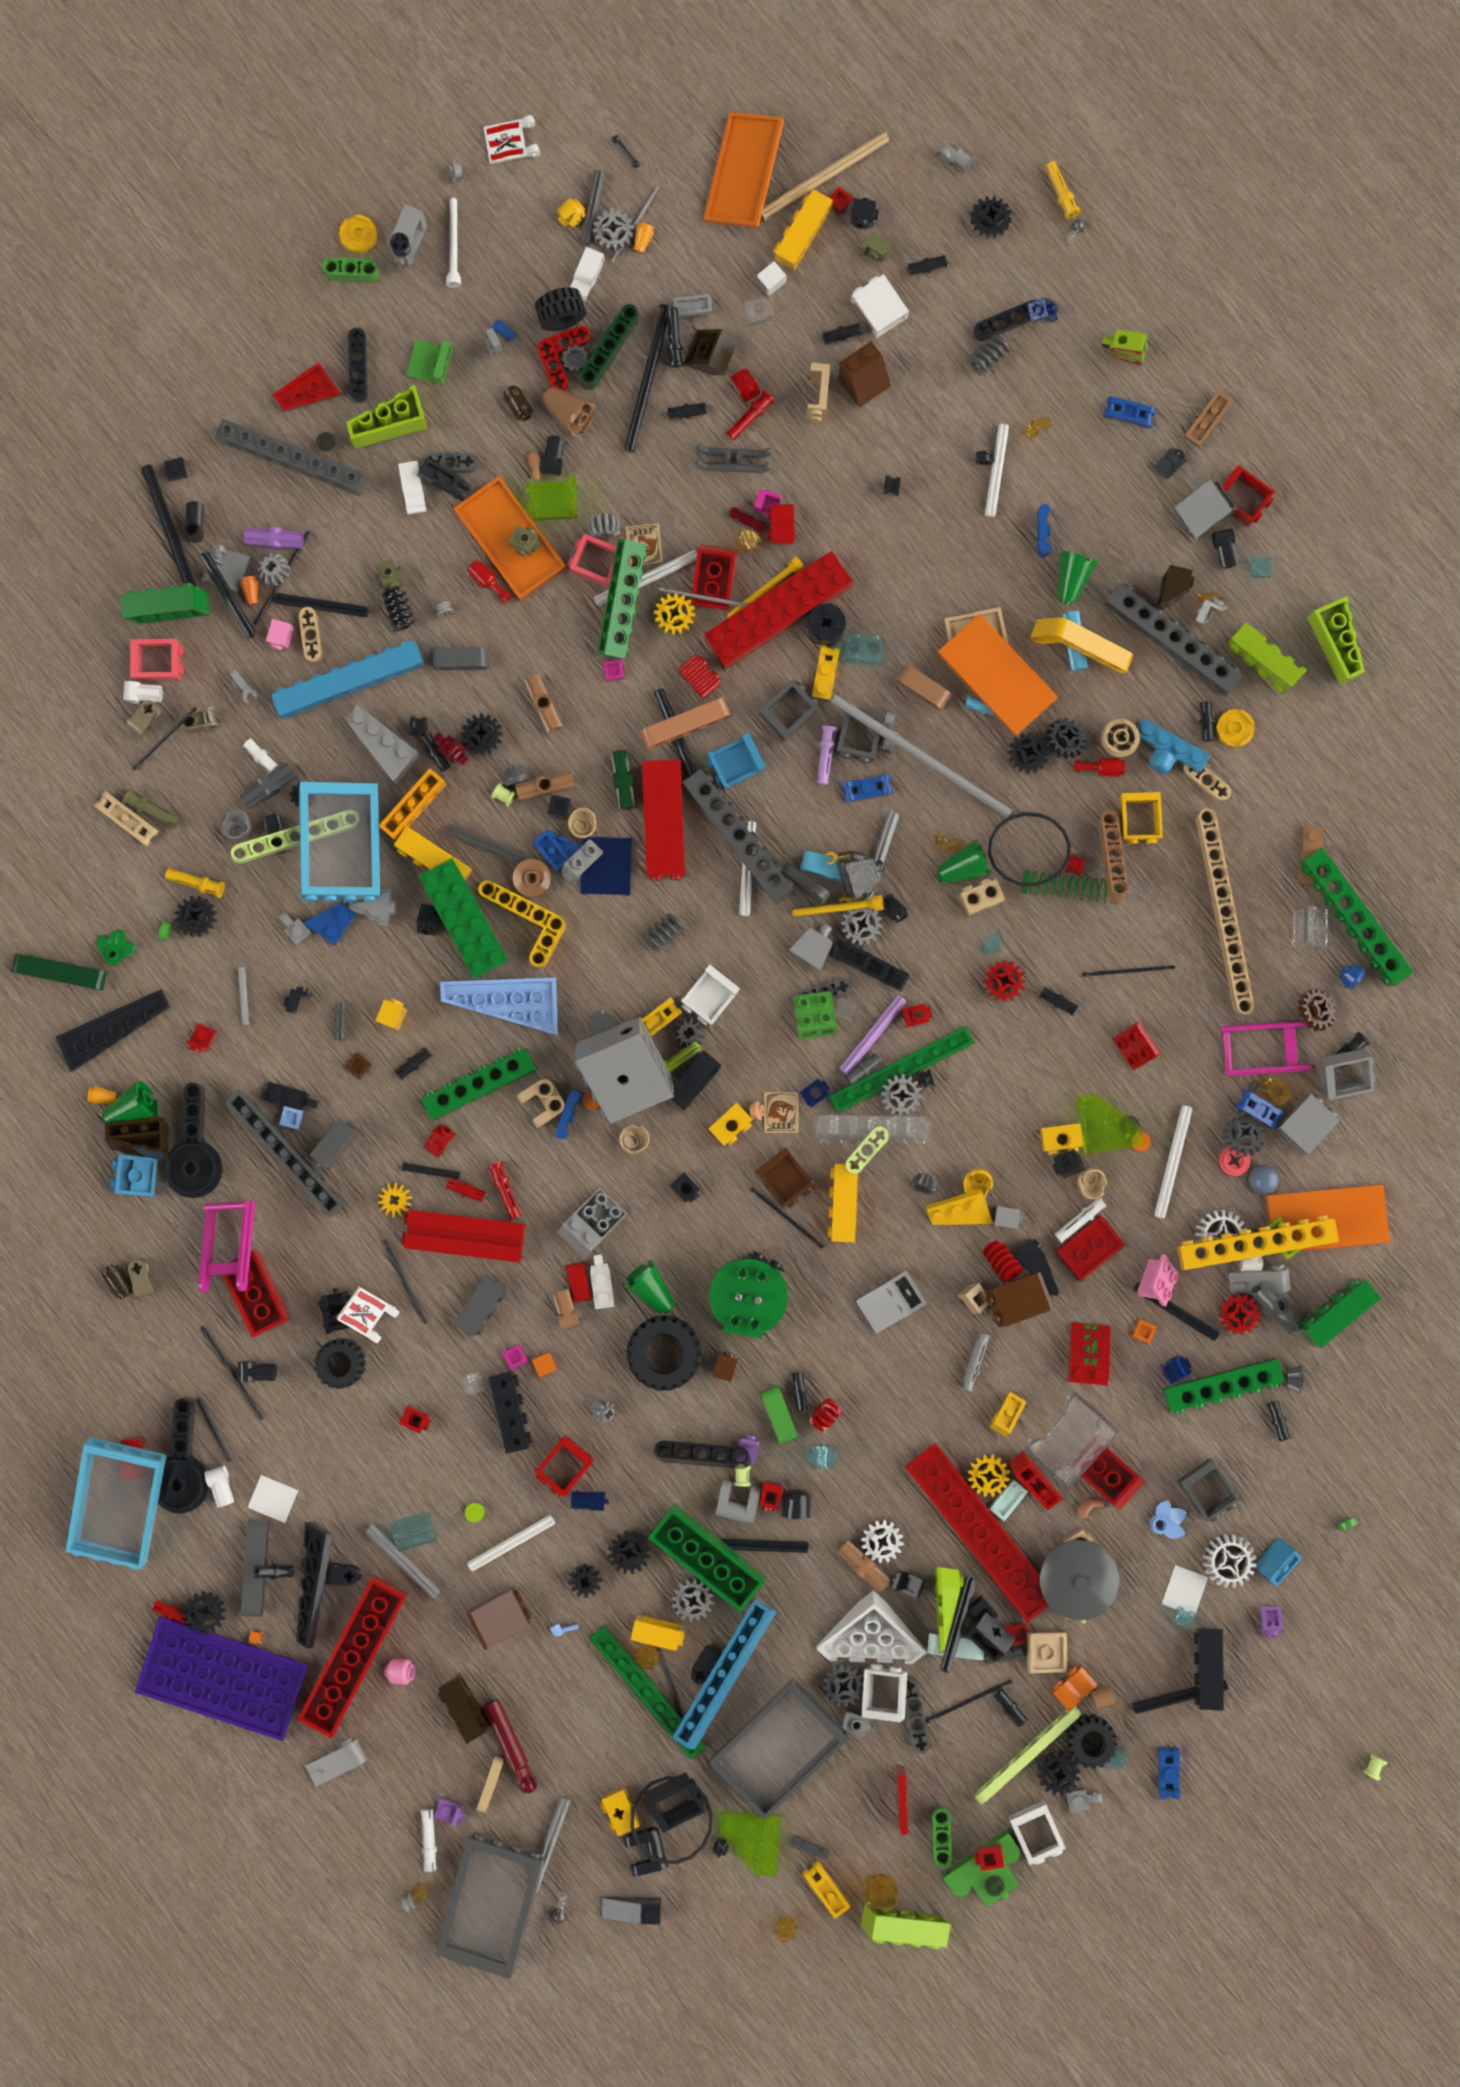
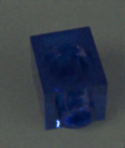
M817 1079L799 1092V1094L811 1109L830 1095L828 1092L830 1088L824 1080L820 1082ZM812 1088H820L822 1094L819 1098L811 1096L810 1091Z
M1178 1355L1159 1365L1167 1382L1170 1384L1192 1373L1190 1361L1187 1357L1183 1358L1182 1355Z

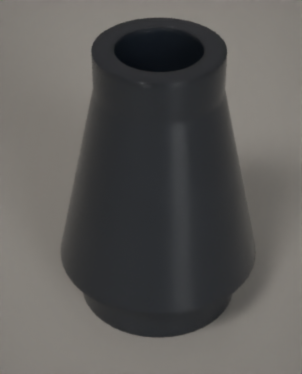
M889 894L883 899L892 921L894 920L896 923H899L908 917V909L893 894Z

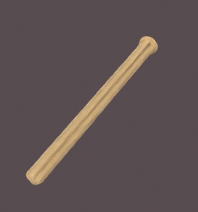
M882 132L764 206L761 219L766 222V218L888 143L889 137L887 133Z

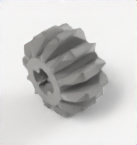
M598 514L588 519V531L592 537L604 539L615 537L620 533V523L616 515Z
M270 553L269 558L263 556L264 561L258 562L261 566L257 569V572L260 574L259 578L265 581L267 585L273 584L278 586L279 581L284 583L283 578H288L289 574L287 572L291 570L290 566L287 565V559L283 558L281 554L275 556L273 553Z

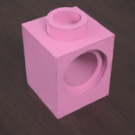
M272 619L266 639L267 643L271 645L270 648L282 651V648L288 650L294 630L290 623Z

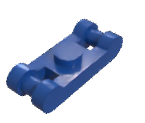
M1108 397V406L1103 414L1105 418L1140 425L1147 429L1151 428V418L1156 411L1154 407L1116 397ZM1115 406L1121 407L1120 412L1114 411ZM1140 412L1145 414L1144 418L1139 417Z
M1042 504L1037 512V553L1040 557H1046L1051 549L1050 543L1047 542V537L1050 536V525H1047V517L1051 510L1048 504Z
M890 774L841 783L842 790L845 792L844 802L848 803L893 794V788L890 787L889 782L891 780ZM882 783L883 789L877 790L876 784ZM857 787L858 794H853L852 788Z
M1244 1090L1241 1101L1235 1107L1264 1123L1269 1128L1276 1130L1279 1119L1283 1118L1285 1113L1252 1092ZM1250 1100L1253 1101L1251 1107L1247 1106Z
M577 1091L570 1092L556 1130V1136L559 1139H566L569 1135L567 1127L569 1122H573L576 1111H573L575 1104L579 1103L582 1099L581 1094Z
M1172 1747V1749L1158 1748L1159 1799H1166V1797L1180 1799L1179 1747ZM1166 1757H1172V1762H1165ZM1166 1784H1172V1789H1166Z

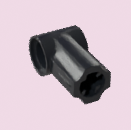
M553 435L547 437L545 456H543L541 462V473L561 475L564 438Z
M190 501L186 504V517L183 525L184 534L193 543L200 542L204 537L202 530L204 504L197 501ZM192 529H197L196 533L190 534V531Z
M1233 529L1212 532V542L1214 548L1217 549L1221 569L1237 566L1239 563L1234 546L1235 534Z
M280 814L269 815L263 818L267 835L283 830ZM274 838L272 839L271 844L274 846V842L281 839ZM287 850L277 852L276 854H283Z
M251 1361L238 1362L237 1382L276 1381V1364H258Z

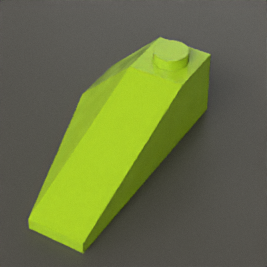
M937 1567L934 1576L939 1653H943L958 1601L960 1587L964 1586L963 1575H959V1570Z

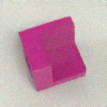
M759 489L754 512L767 515V509H771V504L781 503V495Z

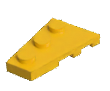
M982 1189L926 1205L932 1225L993 1224Z

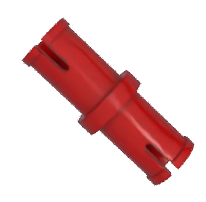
M451 1177L445 1188L461 1194V1197L465 1198L467 1196L482 1203L486 1191L470 1186L468 1182L465 1184Z
M157 1599L152 1608L153 1612L168 1617V1620L173 1619L182 1624H185L188 1618L183 1617V1614L187 1612L178 1609L176 1605L171 1606Z

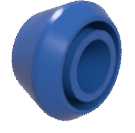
M1347 964L1340 971V979L1346 989L1354 988L1364 977V968L1354 964L1351 966Z

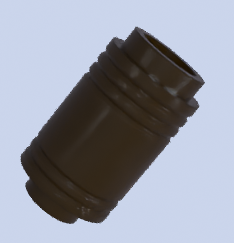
M516 385L508 387L503 392V398L517 421H527L532 416V407L519 387Z
M110 1264L102 1270L104 1274L101 1276L116 1298L119 1297L122 1300L133 1292L131 1283L118 1265L113 1266V1264Z

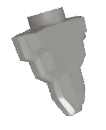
M381 889L379 900L371 903L364 902V900L349 902V909L358 914L366 915L369 920L376 921L378 926L388 927L390 916L396 915L397 902L392 900L391 889Z

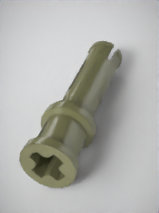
M131 788L123 798V804H129L137 808L138 812H146L173 828H176L181 820L180 817L150 802L148 797L138 795Z

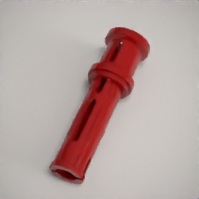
M763 390L762 395L755 402L752 401L750 403L751 405L747 412L726 431L727 436L735 441L758 416L764 414V411L771 403L774 404L776 402L772 395Z
M501 1161L488 1166L487 1170H490L494 1180L493 1185L497 1186L508 1216L512 1220L522 1215L508 1183L510 1178L506 1176L502 1166L504 1163Z

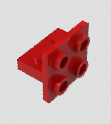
M1140 1021L1112 1038L1132 1070H1136L1160 1054V1051Z

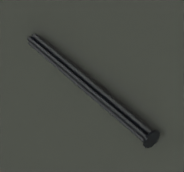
M659 304L660 313L624 447L625 451L634 453L667 329L666 308L672 307L667 304Z
M151 464L144 465L142 472L183 584L191 583L196 587L153 466Z

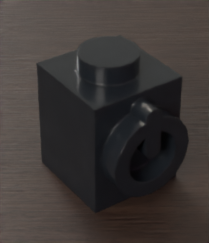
M854 198L850 224H853L858 229L873 227V221H877L879 209L875 208L876 201L870 198Z
M1075 1149L1053 1158L1055 1173L1064 1179L1086 1170L1079 1152Z

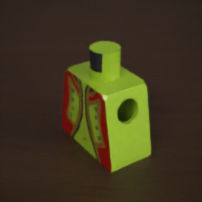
M1117 330L1115 337L1104 336L1102 347L1112 349L1113 358L1142 366L1147 350V334Z

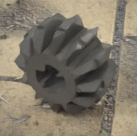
M690 1017L688 1024L686 1019L683 1018V1026L678 1022L676 1023L680 1030L673 1029V1033L679 1034V1036H675L673 1039L674 1041L681 1039L678 1043L679 1047L686 1043V1048L693 1042L702 1045V1041L698 1037L705 1038V1034H699L705 1028L700 1027L697 1029L701 1023L699 1020L694 1025L692 1017ZM688 1029H692V1033L695 1032L694 1036H691L690 1039H687V1036L684 1035V1032H687Z

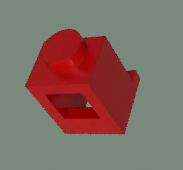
M925 1003L902 1009L906 1028L927 1024L930 1022L929 1018H932L930 1006L926 1007ZM916 1011L921 1012V1018L915 1017Z
M409 1404L399 1424L420 1434L423 1430L427 1431L431 1420L428 1419L430 1414ZM415 1416L420 1417L421 1420L419 1423H416L414 1421Z
M764 1480L759 1506H763V1510L774 1512V1509L779 1510L783 1484ZM768 1493H773L775 1497L770 1500L767 1498Z
M1000 1842L977 1847L974 1859L975 1865H979L981 1871L1005 1868ZM985 1854H992L988 1859L984 1857Z

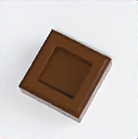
M356 1052L344 1068L358 1079H361L372 1064Z

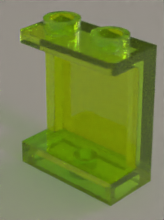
M576 475L568 476V481L535 483L534 478H530V485H527V497H530V502H527V513L531 514L532 521L578 519Z

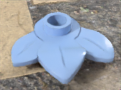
M1168 1500L1161 1502L1156 1507V1513L1150 1520L1151 1530L1156 1534H1165L1170 1539L1184 1536L1185 1532L1179 1524L1184 1520L1186 1511L1180 1508H1171ZM1159 1520L1162 1521L1161 1527L1156 1526V1522Z

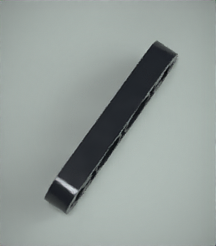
M1030 300L980 321L975 325L973 335L978 341H985L994 334L1000 335L1033 321L1041 316L1043 304L1039 300ZM1032 306L1034 308L1038 307L1037 313L1030 311ZM1018 312L1022 315V319L1014 321L1011 315ZM1002 320L1005 326L999 329L995 327L994 322ZM990 323L991 328L985 331V335L978 333L979 328L985 330L989 327Z
M356 327L351 329L348 335L349 393L353 401L361 403L366 400L368 395L367 337L363 329ZM358 333L361 336V338H359L360 346H357L355 338H353L356 337V334ZM357 351L363 353V357L360 360L353 359V354ZM356 370L363 371V376L360 379H355L353 373ZM356 384L360 385V390L363 392L360 394V397L354 394L357 392Z

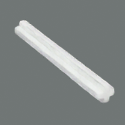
M999 424L985 510V516L994 517L996 514L1009 429L1007 424Z
M747 821L748 826L746 828L750 833L752 831L755 832L756 823ZM749 847L746 853L754 855V847ZM742 863L739 914L741 916H749L752 874Z
M548 1515L475 1557L467 1563L469 1569L475 1571L555 1524L554 1518Z

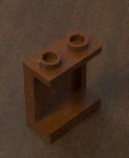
M786 1147L755 1171L784 1208L786 1206L791 1208L798 1202L797 1197L802 1193L806 1196L814 1189L812 1185L815 1183Z

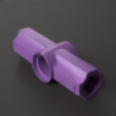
M266 527V529L245 528L244 544L248 546H264L271 550H281L282 548L302 549L304 533L300 531H286L278 527Z

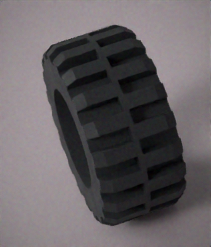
M661 1315L644 1321L632 1333L627 1345V1362L629 1363L630 1371L644 1386L657 1391H670L680 1388L689 1382L696 1373L701 1360V1346L696 1332L687 1322L674 1316ZM666 1334L673 1336L682 1347L683 1355L681 1362L670 1371L656 1370L647 1361V1345L652 1338L658 1335Z

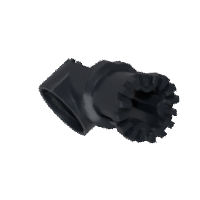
M1357 1032L1356 1036L1335 1052L1334 1055L1363 1049L1370 1042L1368 1038H1365L1364 1034Z

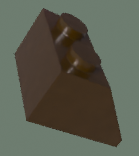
M723 329L697 330L685 365L710 375H725L738 340Z
M1173 565L1169 566L1163 576L1157 604L1159 609L1164 610L1180 600L1186 592L1189 593L1195 579L1192 576L1193 570Z

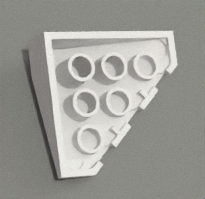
M874 1590L861 1599L816 1646V1649L829 1661H837V1657H847L849 1662H865V1658H875L877 1663H892V1659H904L905 1664H913L927 1653V1650L887 1602Z

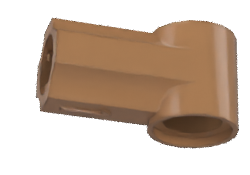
M569 1289L553 1293L561 1330L581 1325Z
M1097 1683V1687L1090 1692L1096 1709L1115 1704L1110 1686L1106 1687Z

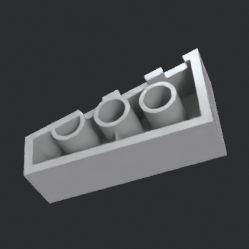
M356 705L345 719L346 722L397 785L419 758V753Z

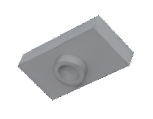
M711 294L673 298L674 307H678V318L713 314Z

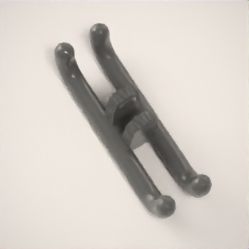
M697 444L696 450L701 454L725 456V463L703 462L701 459H697L695 464L700 469L763 473L771 469L769 462H766L764 465L742 464V457L765 458L772 454L770 447H767L765 450L710 448L704 447L702 444Z

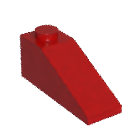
M1024 1450L1009 1461L1014 1475L1047 1510L1063 1499Z

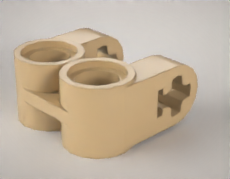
M547 1079L536 1082L516 1096L521 1105L538 1096L547 1111L532 1120L537 1129L562 1114L566 1105L554 1084ZM543 1084L550 1086V1092L546 1095L540 1092V1087ZM554 1100H558L561 1104L560 1109L557 1111H553L550 1107L551 1102Z

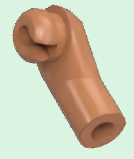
M530 452L527 456V461L532 468L531 479L540 480L542 459L538 453Z
M1084 1499L1077 1507L1078 1517L1082 1519L1087 1518L1093 1508L1103 1509V1499Z

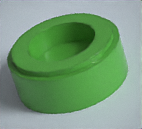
M162 922L158 936L159 940H168L171 923Z
M1353 1516L1339 1522L1337 1526L1341 1532L1357 1525L1358 1522Z

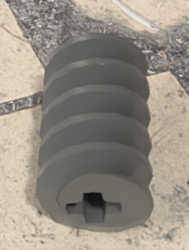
M994 334L991 336V340H986L985 345H980L979 349H975L973 354H969L967 358L972 369L981 376V369L987 372L986 365L993 367L992 360L998 363V355L1004 358L1005 354L1003 351L1005 350L1010 353L1011 350L1002 337Z
M668 913V920L661 918L662 925L657 922L655 923L656 930L649 927L650 934L642 933L645 942L654 953V947L662 949L661 942L665 945L668 944L667 937L674 940L672 933L679 936V928L685 931L684 926L675 915L673 916Z

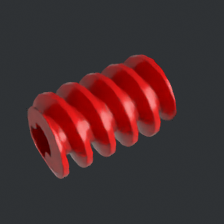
M997 1240L992 1241L983 1249V1256L990 1263L991 1267L995 1269L996 1274L999 1275L1003 1282L1008 1283L1014 1280L1022 1272L1023 1267L1018 1265V1260H1014V1255L1010 1254V1250L1006 1248L1005 1243H999Z

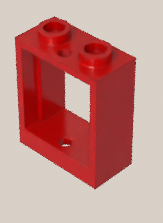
M1237 465L1222 485L1224 490L1228 492L1235 481L1239 479L1264 497L1251 517L1239 508L1232 513L1234 517L1249 527L1252 522L1256 524L1263 514L1260 511L1263 507L1268 508L1273 502L1272 495L1275 491Z
M565 1434L534 1472L536 1474L535 1478L542 1484L547 1483L551 1486L550 1490L556 1496L565 1497L594 1462L595 1458ZM562 1445L585 1463L565 1489L542 1471Z

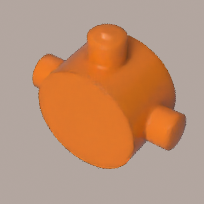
M249 1631L248 1643H258V1645H261L263 1632Z

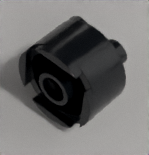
M831 603L815 607L809 614L807 632L810 639L815 644L833 646L842 639L846 627V618L841 609ZM823 623H830V628L827 626L823 627Z

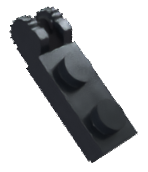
M428 458L425 459L417 474L418 477L450 495L452 494L453 497L461 501L466 500L467 495L458 488L467 492L472 488L459 475Z

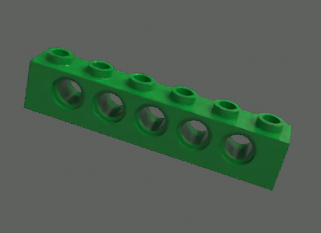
M626 539L617 541L597 651L599 655L625 659L629 652L628 641L633 630L631 625L632 619L636 614L635 602L640 592L638 586L643 575L642 564L646 558V544ZM629 557H631L632 559L631 566H629L628 564ZM626 576L629 578L628 585L624 582ZM623 595L625 596L624 604H622L621 597ZM619 614L622 616L621 623L617 620ZM616 633L618 634V637H619V639H618L617 642H615V640H614V635H615Z
M522 1047L511 1051L512 1055L507 1058L501 1056L495 1059L494 1064L490 1066L485 1064L476 1069L477 1072L472 1075L466 1073L460 1076V1081L454 1084L450 1081L442 1085V1089L437 1092L432 1090L425 1093V1098L421 1099L430 1119L432 1121L437 1120L536 1071L537 1068L526 1048L522 1050ZM511 1061L518 1062L517 1070H509L508 1065ZM495 1069H499L501 1072V1076L497 1080H493L491 1077V1072ZM476 1078L483 1079V1086L481 1088H475L474 1080ZM460 1086H464L466 1089V1094L462 1097H459L456 1093L457 1088ZM440 1096H448L449 1101L446 1105L439 1103Z
M1271 1358L1162 1388L1168 1411L1180 1414L1186 1412L1185 1408L1193 1407V1409L1205 1407L1204 1403L1211 1401L1212 1404L1223 1402V1398L1226 1397L1236 1399L1242 1397V1393L1250 1392V1394L1261 1392L1263 1387L1268 1386L1269 1389L1277 1388L1285 1380L1279 1359ZM1263 1371L1266 1375L1265 1380L1259 1382L1257 1375ZM1245 1376L1247 1383L1245 1386L1240 1387L1238 1380L1240 1377ZM1226 1381L1228 1389L1225 1392H1221L1219 1386L1222 1382ZM1207 1386L1209 1394L1206 1397H1202L1201 1389ZM1184 1392H1189L1191 1395L1190 1400L1187 1402L1182 1401V1394Z

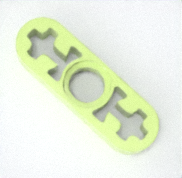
M874 1128L845 1163L848 1172L852 1174L859 1173L889 1138L886 1128ZM876 1131H884L883 1136L885 1138L884 1140L879 1139L876 1144H879L877 1148L872 1142L868 1141L870 1137L872 1140L876 1138ZM866 1144L870 1145L873 1149L872 1154L869 1156L863 1155L861 1151L862 1147ZM858 1152L866 1161L863 1163L861 1160L858 1163V1170L855 1168L851 1170L849 1162L857 1160L858 1157L855 1154Z

